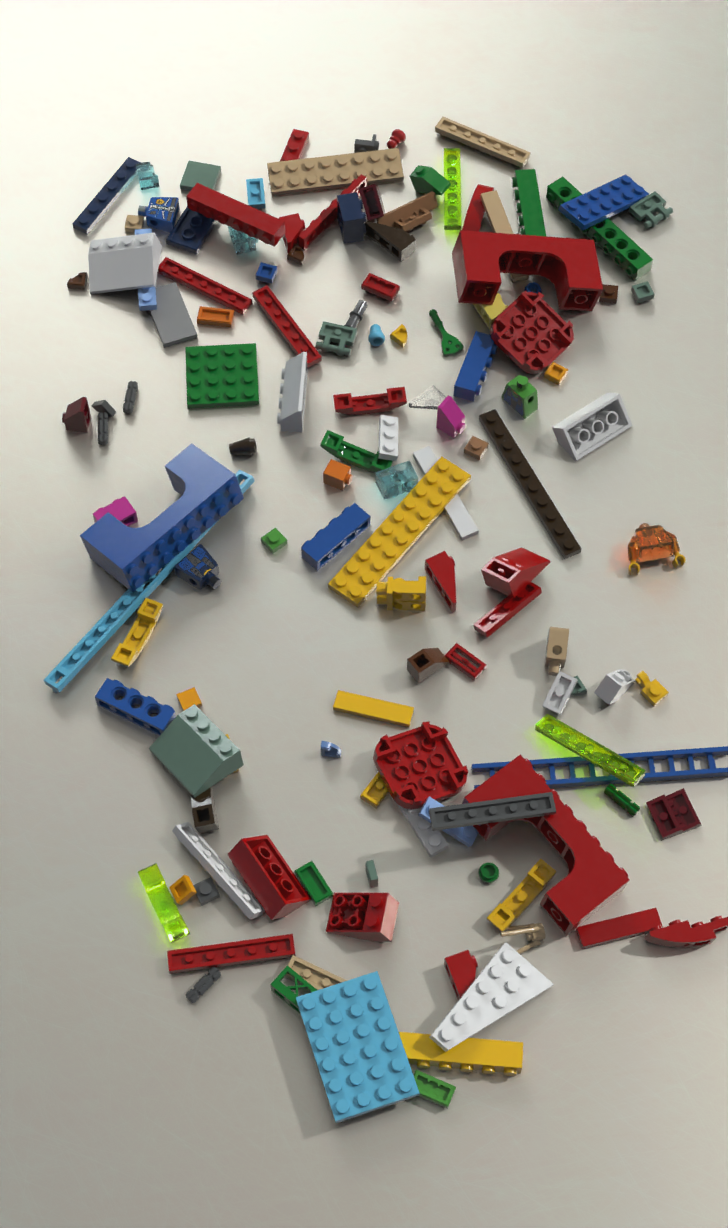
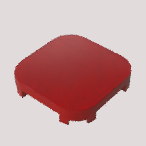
M525 291L496 317L490 327V334L495 344L523 371L530 374H539L574 340L573 324L570 320L566 323L542 299L544 297L542 293L538 292L537 294Z
M430 721L422 722L421 727L388 737L386 734L380 738L373 755L375 766L393 800L401 807L411 810L422 808L429 796L439 802L457 795L464 788L468 769L467 766H463L447 738L448 732L444 727L441 729L436 725H431Z

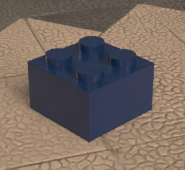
M357 192L337 195V220L343 244L364 241V234H366L364 223L366 222V214L361 210L363 209L362 199L358 198Z

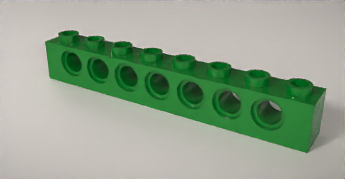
M562 176L547 186L546 198L559 209L561 204L583 195ZM609 218L582 231L591 240H594V243L633 279L638 280L651 271L653 259Z

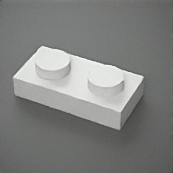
M559 671L542 705L543 708L561 715L578 680Z

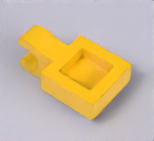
M644 671L637 674L635 681L643 688L640 694L653 707L668 695L669 692L656 679L651 682Z

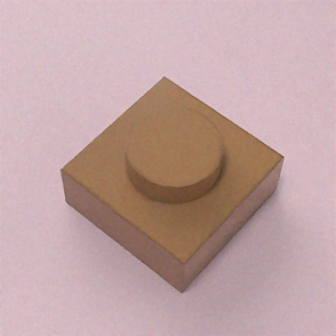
M472 436L464 448V453L480 460L487 450L489 443Z

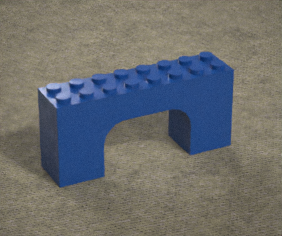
M190 444L165 465L173 489L182 496L152 522L143 527L131 528L124 525L108 512L80 535L90 558L132 592L141 587L144 582L155 575L157 571L244 499L236 475L194 444Z

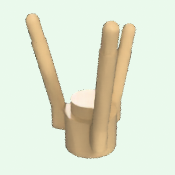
M542 923L509 926L505 930L507 932L500 933L502 937L525 934L527 940L532 941L517 950L519 954L534 946L541 945L540 940L546 937Z

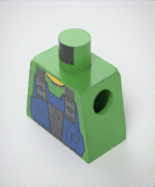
M518 375L506 384L502 399L524 419L538 410L537 390L528 382L527 377Z

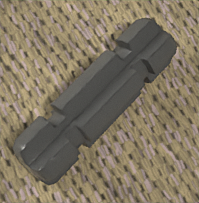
M136 381L128 382L125 403L123 404L124 413L131 414L133 412L136 392L138 390V383Z
M99 412L98 443L106 445L108 443V414L106 412Z
M212 967L208 971V975L205 974L193 986L194 989H190L186 993V998L191 1003H195L199 999V995H203L214 984L213 981H217L221 977V972L216 967Z

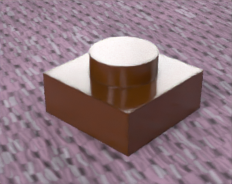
M602 284L603 291L599 297V302L616 304L618 286Z

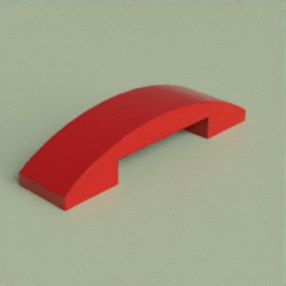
M477 185L471 198L462 230L480 232L485 215L480 195L481 193L494 191V187Z
M405 387L388 388L387 393L352 397L351 393L333 395L335 412L343 414L380 413L407 404Z

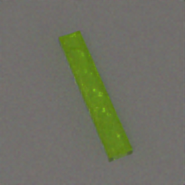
M444 148V178L451 184L444 192V230H461L460 148Z
M546 714L535 725V730L632 787H635L646 774L645 769L549 714Z

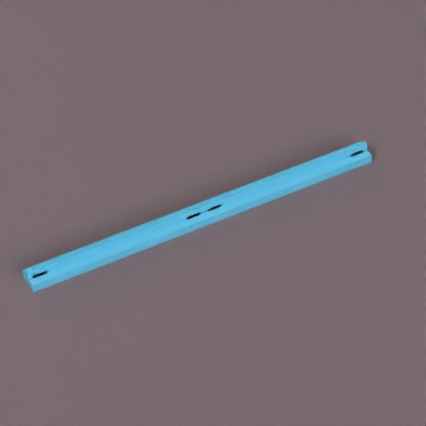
M241 470L235 474L243 494L255 482L254 477ZM212 527L208 528L169 563L163 566L162 571L157 576L153 575L134 592L128 589L44 679L45 684L51 687L53 692L60 693L136 611L145 598H148L172 572L175 565L196 546ZM148 582H150L149 585H148L145 589H143V587H144ZM62 676V679L56 684L55 682Z

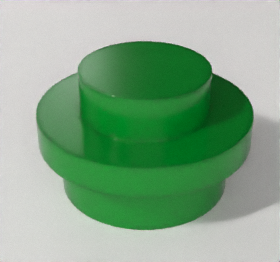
M493 863L482 864L478 871L479 878L486 883L496 881L499 876L498 867Z

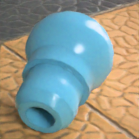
M378 324L370 327L368 340L373 346H380L385 341V336Z

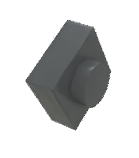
M211 877L193 885L201 906L220 898V894Z

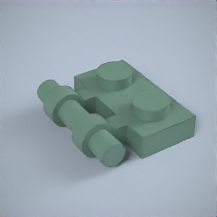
M654 191L630 206L629 212L639 221L646 219L644 227L648 229L649 227L656 226L659 221L669 218V215L673 213V209L671 207L665 209L666 201ZM657 211L659 214L654 216L653 213Z
M323 321L319 332V339L324 340V342H316L315 348L321 349L322 352L326 353L330 351L340 356H343V354L350 356L351 349L345 348V346L353 347L357 328ZM330 342L339 343V346L331 345Z

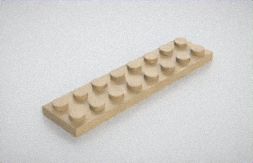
M399 148L267 163L272 196L349 187L352 181L361 174L367 177V185L404 180Z

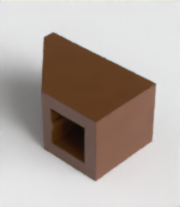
M439 648L422 649L407 659V671L419 684L450 662Z

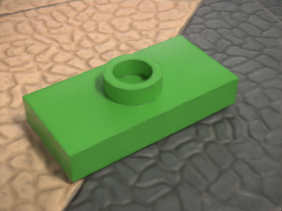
M415 1070L414 1078L420 1093L419 1097L448 1109L456 1086Z

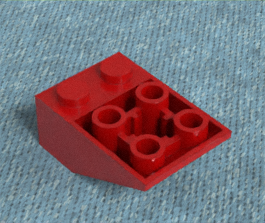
M521 547L493 557L481 571L487 586L514 599L550 563V560Z
M334 893L326 932L368 941L392 942L399 902L389 893Z

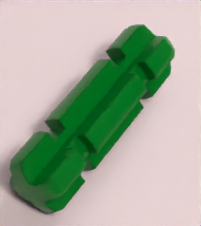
M609 784L605 788L604 793L608 797H613L612 800L624 810L627 809L630 815L635 816L639 812L640 806L635 802L632 803V800L620 790L617 791L613 784Z

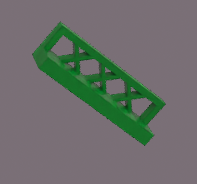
M288 965L271 983V991L299 1014L300 1011L296 1002L298 990L308 989L310 992L317 991ZM287 974H290L295 979V986H285L281 980Z

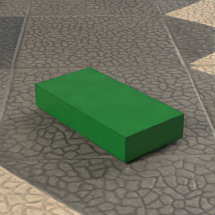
M313 861L294 871L315 906L333 897V892Z

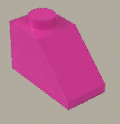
M448 395L438 406L436 428L455 438L466 427L465 415L452 397Z

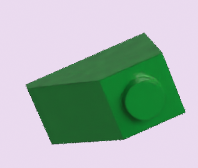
M418 165L410 174V179L416 192L429 193L433 191L435 195L442 196L451 185L447 179L432 167Z

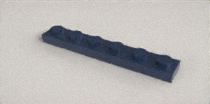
M128 157L72 223L73 228L88 234L142 170L143 164Z

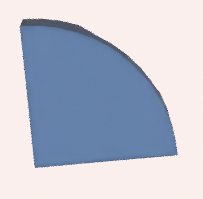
M327 741L321 742L322 756L341 758L342 751L337 745Z

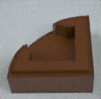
M295 244L288 253L287 259L303 265L304 253L302 248Z
M87 272L78 273L77 276L70 278L67 282V288L85 290L88 277Z

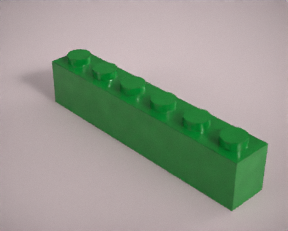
M535 169L515 170V176L512 177V188L515 187L514 200H517L516 213H519L518 226H521L520 235L546 236Z

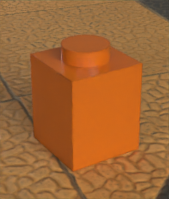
M332 459L323 472V483L342 491L346 485H350L353 478L350 466Z

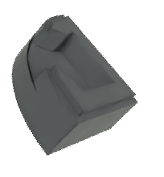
M106 400L95 401L91 406L98 412H106L109 417H113L116 414L115 409Z

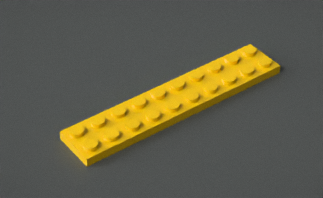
M441 456L328 583V588L358 608L377 587V582H381L443 512L454 496L471 480V475Z

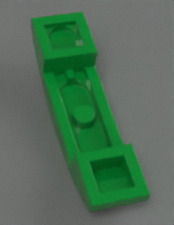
M329 430L326 431L320 446L327 452L355 467L371 472L388 474L393 461L378 458L379 451H377V454H374L343 441L344 436Z

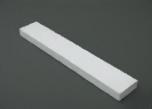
M430 446L413 452V457L425 476L438 460ZM456 494L447 504L444 511L460 539L465 540L477 535L479 530L460 497Z

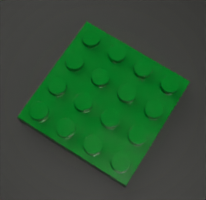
M256 343L185 347L188 409L259 405Z

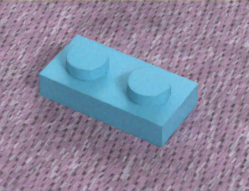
M263 178L246 179L248 205L256 209L266 208Z

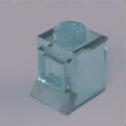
M150 161L136 164L141 190L159 187L158 175L155 174L154 167L150 165Z

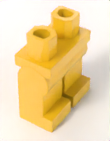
M419 576L418 581H405L402 578L394 579L393 577H388L387 582H377V604L387 605V610L395 608L398 610L425 611L426 576Z

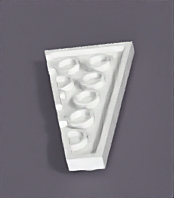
M505 942L429 1038L446 1052L554 984Z

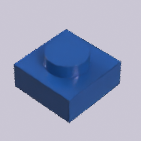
M261 262L255 275L256 280L272 284L278 271L277 266Z

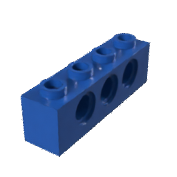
M107 678L95 695L98 706L158 736L176 718L175 711L171 706L162 705L153 697H145L134 688L129 689L118 680ZM120 696L124 697L121 700H116ZM135 705H141L139 708H133ZM152 713H157V714H158V715L155 716V717H151V716H150Z

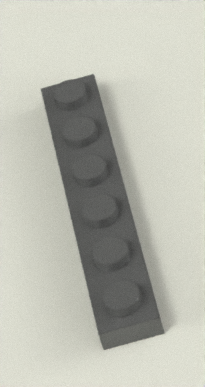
M552 792L429 809L432 831L553 815L556 813Z

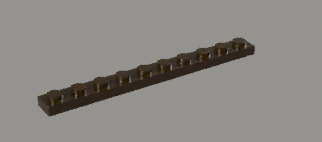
M496 409L479 415V421L564 560L581 553L580 545Z

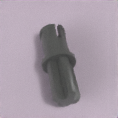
M358 301L354 310L349 313L350 317L344 326L356 328L358 322L363 319L362 315L367 308L366 301Z

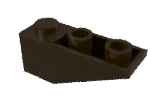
M212 787L195 798L191 795L194 825L198 833L218 830L219 826Z

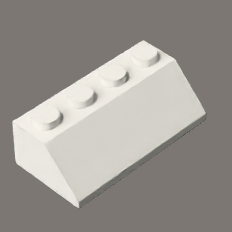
M302 352L286 361L285 369H282L281 379L284 380V383L280 384V394H283V397L279 398L281 413L277 415V424L281 425V431L303 432L308 375L307 352Z
M606 393L559 422L552 429L558 443L577 461L633 425L620 394Z

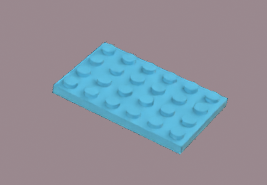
M378 971L296 997L300 1015L335 1123L420 1095Z

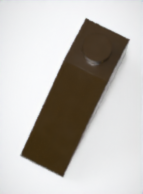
M371 221L365 222L366 235L402 262L416 250V239L406 231Z

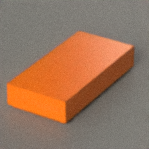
M200 306L197 324L232 328L234 310Z

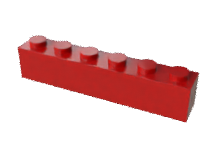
M196 183L186 196L187 206L192 211L201 213L207 218H212L221 224L232 227L236 231H241L250 237L261 240L265 244L275 247L285 234V221L202 184Z

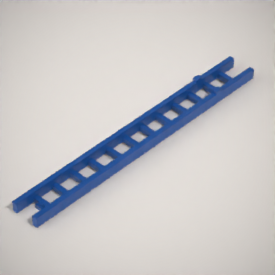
M728 746L529 760L533 769L549 767L550 780H546L549 788L728 776V767L716 768L715 759H713V756L728 755ZM707 756L709 769L695 770L693 757ZM687 758L689 770L675 771L673 759ZM667 759L669 772H655L653 760ZM647 760L649 773L635 774L634 761ZM511 761L472 764L471 770L472 773L489 772L491 777L495 774V771H499ZM628 762L630 774L616 775L614 763ZM608 763L610 776L596 777L594 764ZM588 765L590 777L576 778L574 766ZM569 766L570 779H556L554 767Z

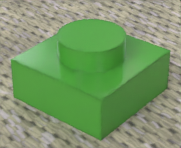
M274 528L261 537V542L274 554L287 544V539Z

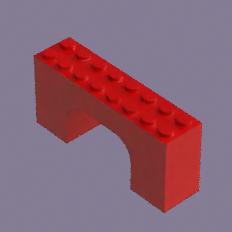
M460 230L452 251L458 303L492 305L502 283L500 273L546 277L556 288L559 309L593 311L603 291L594 240Z
M520 754L466 795L462 804L552 792L556 813L553 815L473 825V827L487 841L507 824L522 820L534 825L565 861L568 875L545 893L540 905L564 934L568 936L621 893L630 879L627 872L622 867L619 868L614 862L613 856L603 850L599 840L595 836L590 835L586 825L581 820L576 819L572 809L567 804L564 805L558 793L554 789L549 788L545 778L540 773L537 774L531 762Z

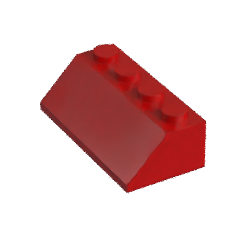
M268 835L243 838L227 854L271 920L283 918L311 900Z

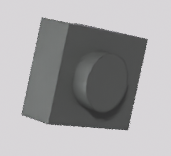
M373 134L372 141L355 139L354 153L378 150L379 141H376L377 135Z

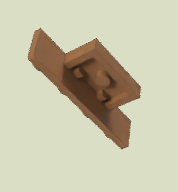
M431 191L385 213L384 216L376 218L377 223L396 227L406 232L411 231L418 225L425 224L428 220L432 219V214L429 211L438 207L435 192Z

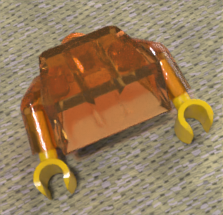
M647 523L641 524L635 530V536L631 537L627 546L628 560L631 561L628 567L629 575H631V568H636L637 575L639 574L640 566L636 563V560L644 562L675 556L672 561V565L675 568L678 567L677 560L681 562L682 566L686 561L685 557L679 553L681 550L676 536L666 531L661 525L649 526Z

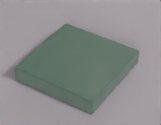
M189 160L180 183V189L191 191L196 183H199L214 190L221 172V166Z

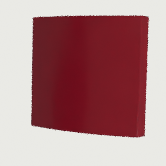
M684 788L670 795H661L646 802L663 839L702 826Z

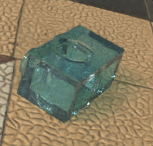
M407 461L376 472L375 483L385 500L394 498L404 492H410L417 485L418 476L411 462Z

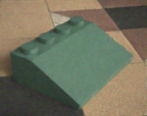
M195 704L178 714L149 748L152 754L194 798L244 765L240 749Z

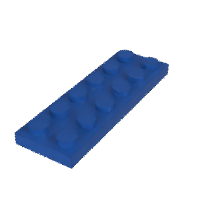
M625 174L561 204L558 211L583 231L630 208V206L648 196L649 193Z

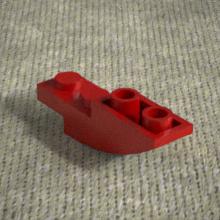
M716 916L710 919L711 922L703 924V921L692 924L691 927L688 920L681 922L678 919L670 922L667 927L662 928L661 925L649 929L650 932L645 936V939L653 944L677 948L710 944L716 939L715 933L728 929V917Z

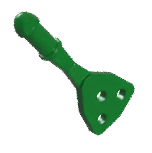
M431 309L429 315L435 324L434 326L442 336L441 348L443 355H453L463 350V344L456 337L446 332L437 311Z

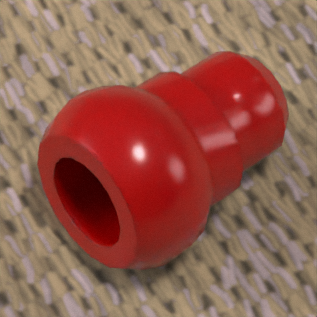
M400 129L393 130L387 142V147L393 149L399 146V144L404 143L406 140L405 133Z

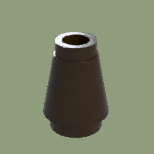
M248 437L229 444L230 454L253 455V453H257L255 439Z

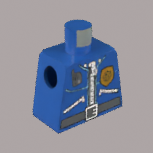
M152 197L148 206L139 205L138 216L146 217L148 227L171 233L180 210L178 197Z

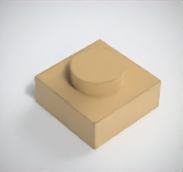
M127 215L125 232L135 233V230L143 229L144 216Z

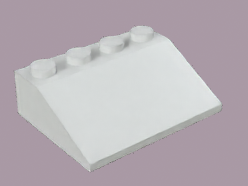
M155 232L91 240L88 252L90 293L97 294L155 287L162 244Z

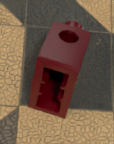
M373 184L360 188L359 191L367 220L384 216L385 209L378 186Z

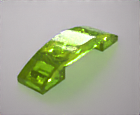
M157 863L138 871L140 880L169 941L172 943L189 935L190 932L166 886Z

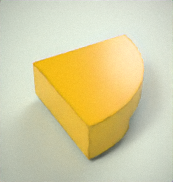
M401 324L390 334V338L401 347L406 345L408 335L405 326Z

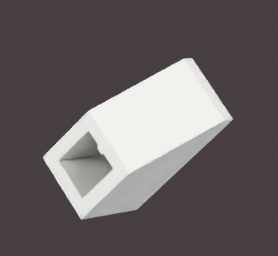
M619 669L606 674L594 693L610 705L615 703L634 684L635 680L628 671Z

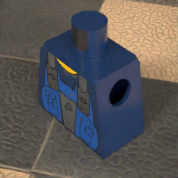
M199 544L175 565L176 576L199 590L203 589L207 584L213 589H216L221 584V580L217 577L219 574L218 564L202 544Z

